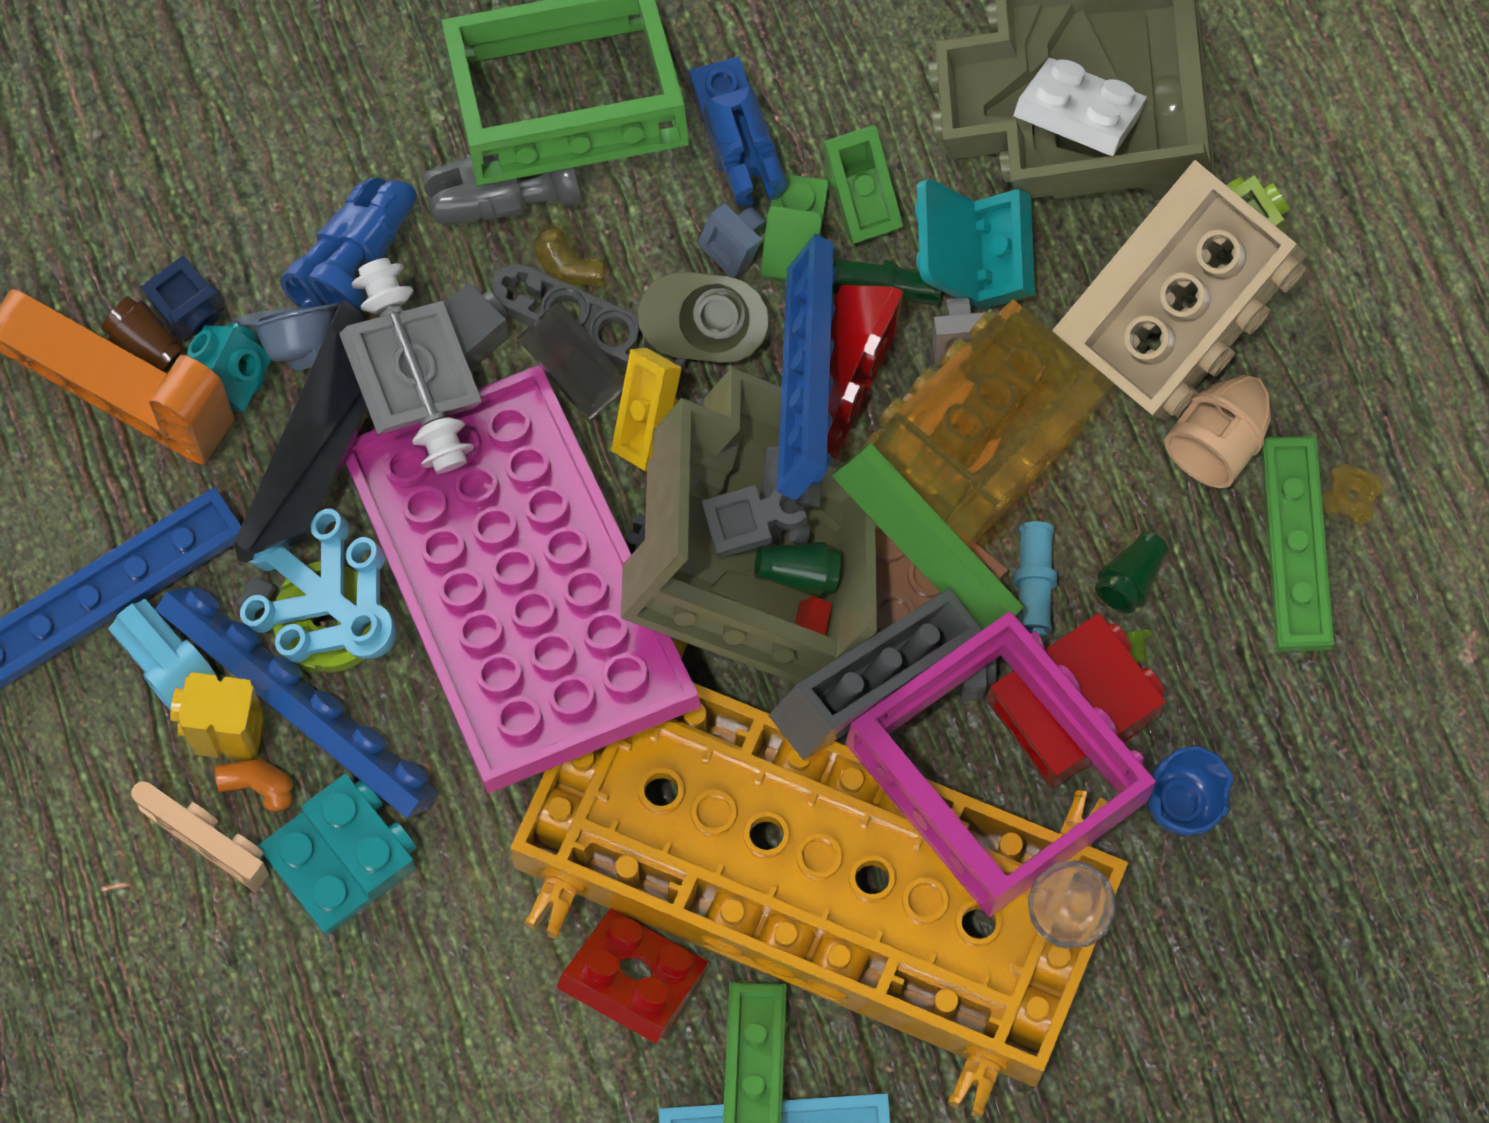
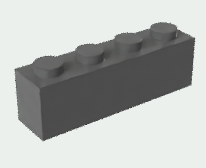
M949 588L796 684L770 713L769 717L804 761L849 732L851 722L981 632L982 628Z

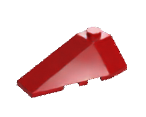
M841 285L834 301H832L835 304V313L831 321V339L834 340V349L830 357L829 376L833 378V385L828 399V414L832 416V422L827 434V453L834 459H837L898 331L903 291L895 287Z

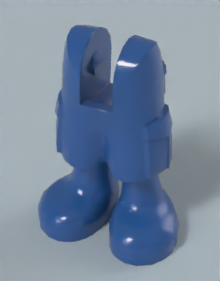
M368 178L363 183H358L345 200V205L316 234L318 242L302 258L293 261L281 277V287L287 297L299 307H318L345 301L363 314L364 311L361 310L360 306L367 298L363 289H355L352 286L356 271L360 264L365 265L385 256L398 235V229L416 202L417 193L414 187L396 180L386 182L381 178Z

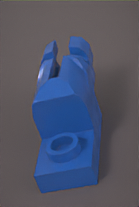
M740 57L689 70V81L719 172L724 171L735 202L740 206H753L751 196L753 185L750 177L755 175L760 178L768 201L781 195L787 188V182L779 158L776 155L775 146L764 120L756 93L752 87H749Z

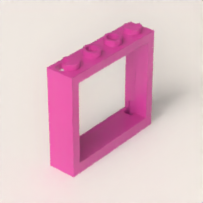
M1011 611L851 722L846 746L989 918L1147 803L1156 783L1152 775L1142 765L1144 757L1136 750L1130 751L1116 735V727L1108 714L1101 708H1093L1080 693L1079 683L1072 672L1063 665L1057 666L1044 651L1043 642L1036 630L1030 634ZM1000 655L1119 793L1118 796L1008 876L1004 874L889 736L891 732Z

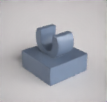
M724 203L710 213L697 244L730 277L737 278L749 269L762 241L755 232L762 228L767 221L752 207L744 210L738 216Z

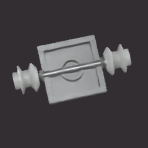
M389 258L377 259L358 269L360 276L352 282V286L355 289H366L369 298L361 304V310L380 314V317L348 325L339 335L377 434L380 435L421 423L423 427L419 429L412 442L414 445L426 446L429 456L421 463L422 468L434 467L437 474L452 471L467 463L465 454L472 451L474 446L473 444L460 443L457 433L465 426L464 421L444 417L474 409L482 400L444 302L440 301L403 311L402 305L406 303L413 292L411 286H399L396 277L404 270V266L400 263L391 264Z

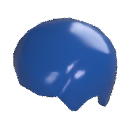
M1200 746L1178 748L1160 760L1151 772L1156 783L1147 801V807L1149 812L1152 813L1153 820L1163 830L1181 837L1206 834L1228 813L1230 809L1228 805L1229 792L1234 780L1232 772L1217 753Z

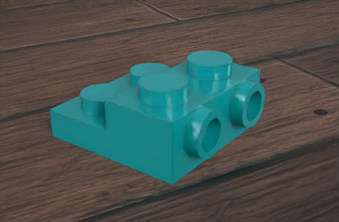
M346 773L300 806L302 813L257 845L263 851L264 858L325 937L329 936L416 870L414 861L409 854L417 848L409 835L397 821L390 827H387L376 813V810L383 806L376 793L361 780L354 784Z

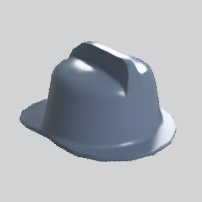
M340 303L318 307H294L255 312L233 319V323L252 325L268 357L272 361L285 362L294 370H305L312 367L334 318L335 309L338 308Z

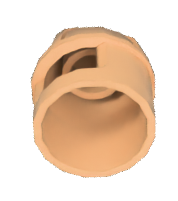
M1242 375L1234 379L1212 384L1201 393L1193 395L1192 402L1187 406L1185 412L1164 439L1165 448L1170 457L1184 472L1208 486L1226 488L1232 485L1251 457L1258 454L1264 445V436L1271 421L1270 395L1261 379Z

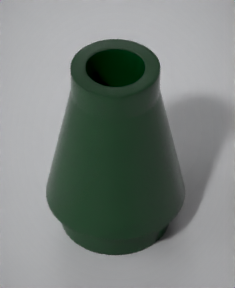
M1141 532L1131 545L1098 572L1099 582L1095 586V591L1099 598L1106 605L1121 613H1130L1134 607L1142 606L1145 603L1162 559L1169 550L1165 541L1152 532Z
M826 542L760 546L755 556L754 575L756 579L769 580L794 590L820 597L822 592L834 593L836 590L841 566L840 552L838 549L828 548Z

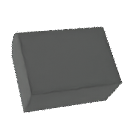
M252 575L237 602V606L241 609L243 603L253 595H262L271 601L277 588ZM265 607L260 608L255 616L261 618Z

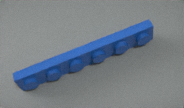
M814 234L788 266L786 278L777 492L795 501L798 500L811 483L818 484L823 479L831 460L830 454L827 453V434L832 422V416L828 414V399L833 385V378L829 376L830 357L834 349V340L831 339V321L835 313V304L832 302V285L837 270L833 267L834 243L817 234Z
M213 487L1 618L0 689L115 619L130 604L147 599L234 545L241 525L217 489Z
M186 587L166 592L155 608L157 612L237 678L250 680L257 695L405 818L429 809L439 795V792L427 783L429 778L420 767L410 761L398 759L385 748L386 741L379 733L367 726H358L343 713L344 707L339 700L327 692L316 691L301 678L302 672L293 662L281 656H274L259 644L261 638L253 629L241 622H233L219 611V603L212 595L196 587Z

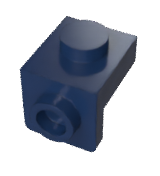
M184 255L140 286L145 298L181 341L192 333L197 335L202 331L204 325L213 326L218 321L220 313L225 310L219 291L213 284L208 285Z

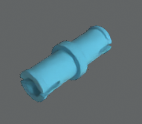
M1031 521L1025 522L1024 526H1019L1020 561L1019 569L1014 571V586L1019 589L1018 601L1024 607L1018 613V621L1030 634L1036 630L1039 636H1045L1047 633L1052 632L1051 589L1057 586V572L1052 569L1054 526L1046 522Z

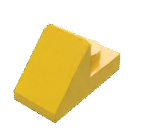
M648 348L630 349L611 451L640 469L647 471V463L653 457L654 429L679 402L675 398L682 367Z

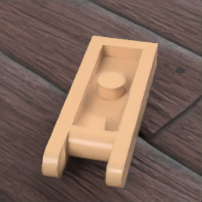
M138 782L132 788V797L143 815L255 893L269 876L264 863L260 860L264 854L263 851L239 834H236L230 840L217 831L215 827L219 823L218 820L199 805L191 802L186 809L148 782Z

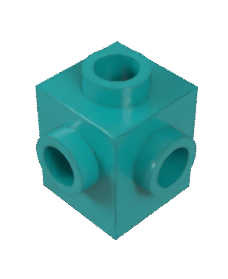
M229 323L228 326L204 325L202 331L192 339L188 347V356L204 364L219 376L232 411L244 412L252 395L261 388L265 380V370L271 359L268 357L265 349L256 343L258 336L250 329L237 323Z

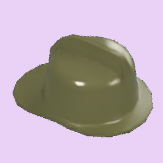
M693 272L669 273L653 281L642 294L637 310L639 328L647 343L662 354L683 359L720 363L737 362L755 352L764 341L769 326L768 310L760 293L745 281L722 275Z

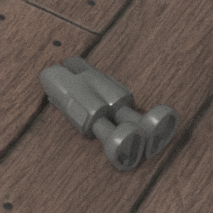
M468 154L466 158L438 166L423 174L425 192L432 198L429 202V209L434 221L439 224L456 223L457 225H464V223L478 221L479 218L490 220L522 214V211L525 210L524 204L554 201L561 205H573L582 202L574 167L521 177L537 176L520 182L517 180L520 178L476 186L471 159ZM498 154L483 157V163L499 161Z

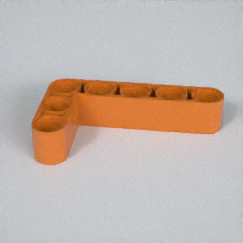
M11 289L0 304L1 354L186 459L200 465H205L235 418L221 379L199 361L186 355H180L167 374L18 290Z

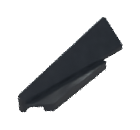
M341 301L235 540L234 546L237 559L241 562L247 563L252 561L254 554L285 542L292 546L308 540L311 534L313 518L323 509L369 412L339 333L348 325L370 319L345 301Z

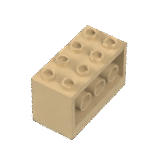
M1194 160L1052 331L1152 416L1166 422L1172 415L1179 419L1187 409V406L1192 402L1193 395L1198 394L1195 388L1207 373H1210L1213 377L1217 376L1233 358L1235 351L1230 346L1243 331L1251 335L1267 318L1271 309L1266 306V303L1280 288L1286 293L1300 279L1306 270V267L1301 262L1308 254L1279 228ZM1234 246L1231 252L1234 258L1227 266L1221 264L1215 268L1218 262L1216 258L1217 253L1221 249L1228 250ZM1198 288L1195 295L1197 303L1192 308L1185 307L1180 310L1183 303L1181 301L1182 295L1186 291L1193 292ZM1162 331L1160 347L1156 351L1150 349L1146 352L1145 349L1148 345L1146 338L1150 333L1157 334Z

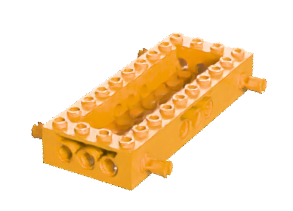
M674 638L673 643L682 658L688 643ZM693 683L699 696L700 708L545 770L510 847L514 869L544 881L532 910L525 919L524 924L528 928L536 931L549 909L552 908L547 934L548 937L557 939L575 895H579L609 909L612 908L628 917L966 1058L967 1060L953 1094L949 1097L948 1104L958 1109L971 1086H976L971 1115L975 1117L983 1116L985 1105L998 1073L1007 1075L1035 1088L1037 1087L1128 865L1127 861L1091 847V843L992 915L995 929L991 935L982 939L973 938L964 931L962 918L969 911L982 909L846 745L833 741L803 761L770 719V714L696 683ZM658 778L672 781L678 789L675 800L665 806L652 804L644 793L647 785ZM926 779L1006 876L1083 821L1082 814L1087 791H1075L1074 800L1059 834ZM1100 797L1090 815L1108 802ZM761 822L774 823L781 829L783 839L773 849H760L750 839L749 834L752 828ZM872 865L884 870L888 876V886L877 894L863 892L857 886L855 880L857 872L863 867Z

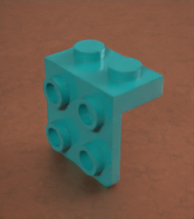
M926 179L918 183L915 215L918 221L919 251L916 262L921 278L925 283L956 298L968 297L969 304L980 310L1035 295L1030 194L1021 189H1015L978 201H972L933 179Z

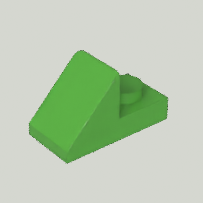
M871 125L823 141L825 180H828V184L835 189L848 239L855 244L902 228L903 223L877 127Z
M784 174L787 188L781 195L771 200V206L768 209L760 279L786 283L788 266L814 234L821 236L828 180Z

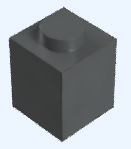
M469 282L444 303L470 371L508 339L505 319L508 313L502 303L491 292L486 291L482 295Z

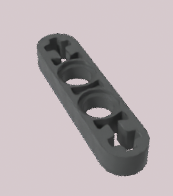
M511 264L502 268L496 274L492 285L493 293L506 309L508 317L547 335H552L567 344L620 368L627 369L630 349L637 348L639 335L642 334L639 328L638 315L526 265ZM519 281L525 282L527 294L540 301L542 299V292L544 290L548 291L543 298L540 313H535V300L525 295H519L515 301L509 300L506 286L516 287ZM561 301H570L578 305L581 314L576 322L562 325L556 323L551 318V309ZM616 322L624 325L630 333L628 340L624 344L610 347L599 339L600 330L608 323ZM644 338L645 348L660 353L655 348H653L649 343H647L646 339ZM672 357L675 361L674 363L682 367L681 376L685 371L687 359Z

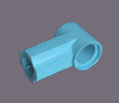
M146 599L126 607L117 615L113 624L108 628L111 635L143 670V677L170 710L175 688L184 689L185 679L191 672L216 675L196 648L188 640L182 642Z

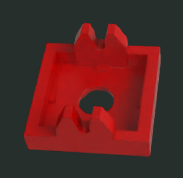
M610 908L563 971L557 989L657 1044L660 1038L665 1039L672 1025H675L690 994L703 977L709 962ZM629 958L640 960L649 967L651 977L640 980L629 978L622 972L620 962Z

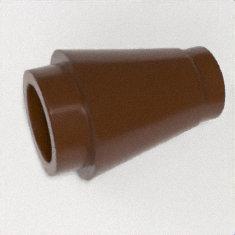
M130 296L125 297L115 306L101 326V329L109 335L108 341L163 372H167L184 351V348L177 343L143 300L137 303Z

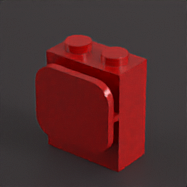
M1098 613L1044 649V651L1057 666L1063 665L1072 672L1079 683L1080 693L1093 708L1099 707L1108 714L1116 727V735L1126 744L1138 734L1140 729L1160 716L1165 705V700L1162 698L1165 695V690L1155 673L1148 667L1141 669L1129 652L1132 650V646L1123 630L1116 623L1108 625L1101 614ZM1014 670L990 686L986 700L1051 790L1080 770L1094 765Z

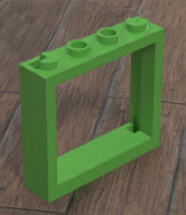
M543 0L441 20L476 186L689 145L685 105L655 0ZM640 14L639 18L629 19L630 15ZM644 30L661 95L482 129L468 63ZM473 45V49L464 50V47ZM672 121L673 127L659 130L658 123ZM498 154L499 161L483 163L484 156Z

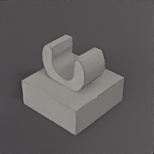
M968 297L947 299L948 315L934 317L933 354L935 365L989 361L991 328L988 312L971 314Z

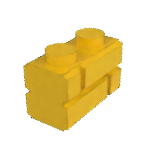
M191 672L185 679L184 689L175 688L172 697L170 718L171 721L178 722V736H185L195 755L220 758L224 753L228 760L235 761L258 758L265 714L251 681L224 677L220 682L216 675Z

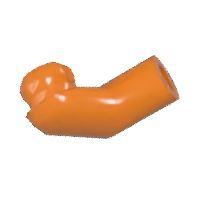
M246 760L216 765L214 768L219 793L251 788L263 796V805L269 811L285 810L293 802V796L290 792L293 788V783L289 775L266 760Z

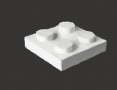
M1049 57L1019 97L1013 116L1113 157L1141 116L1147 97L1134 92V89L1125 82L1114 79L1104 80L1085 72L1081 65L1073 61L1055 60Z

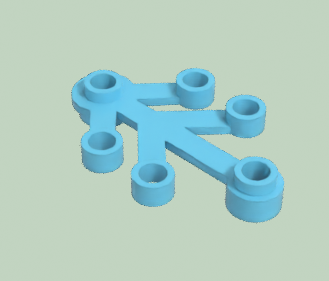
M333 509L321 510L314 516L311 523L312 534L321 541V577L291 554L290 546L286 542L254 554L253 560L249 561L251 564L262 571L276 569L306 595L271 602L262 595H253L243 603L240 609V617L244 624L258 633H264L278 624L329 614L341 623V625L307 632L296 624L284 626L276 636L275 647L288 660L301 662L308 658L310 654L346 648L358 658L370 659L382 657L391 650L397 636L395 621L391 613L380 606V569L385 561V553L379 545L367 537L354 540L348 547L346 552L347 562L358 571L357 603L355 606L344 597V540L349 533V523L337 511ZM336 521L334 529L330 533L325 534L326 527L331 522ZM371 550L368 560L360 563L361 556L366 551ZM265 607L262 617L254 621L256 612L260 608ZM372 624L370 631L362 636L364 630ZM300 636L299 644L294 649L289 650L291 641Z

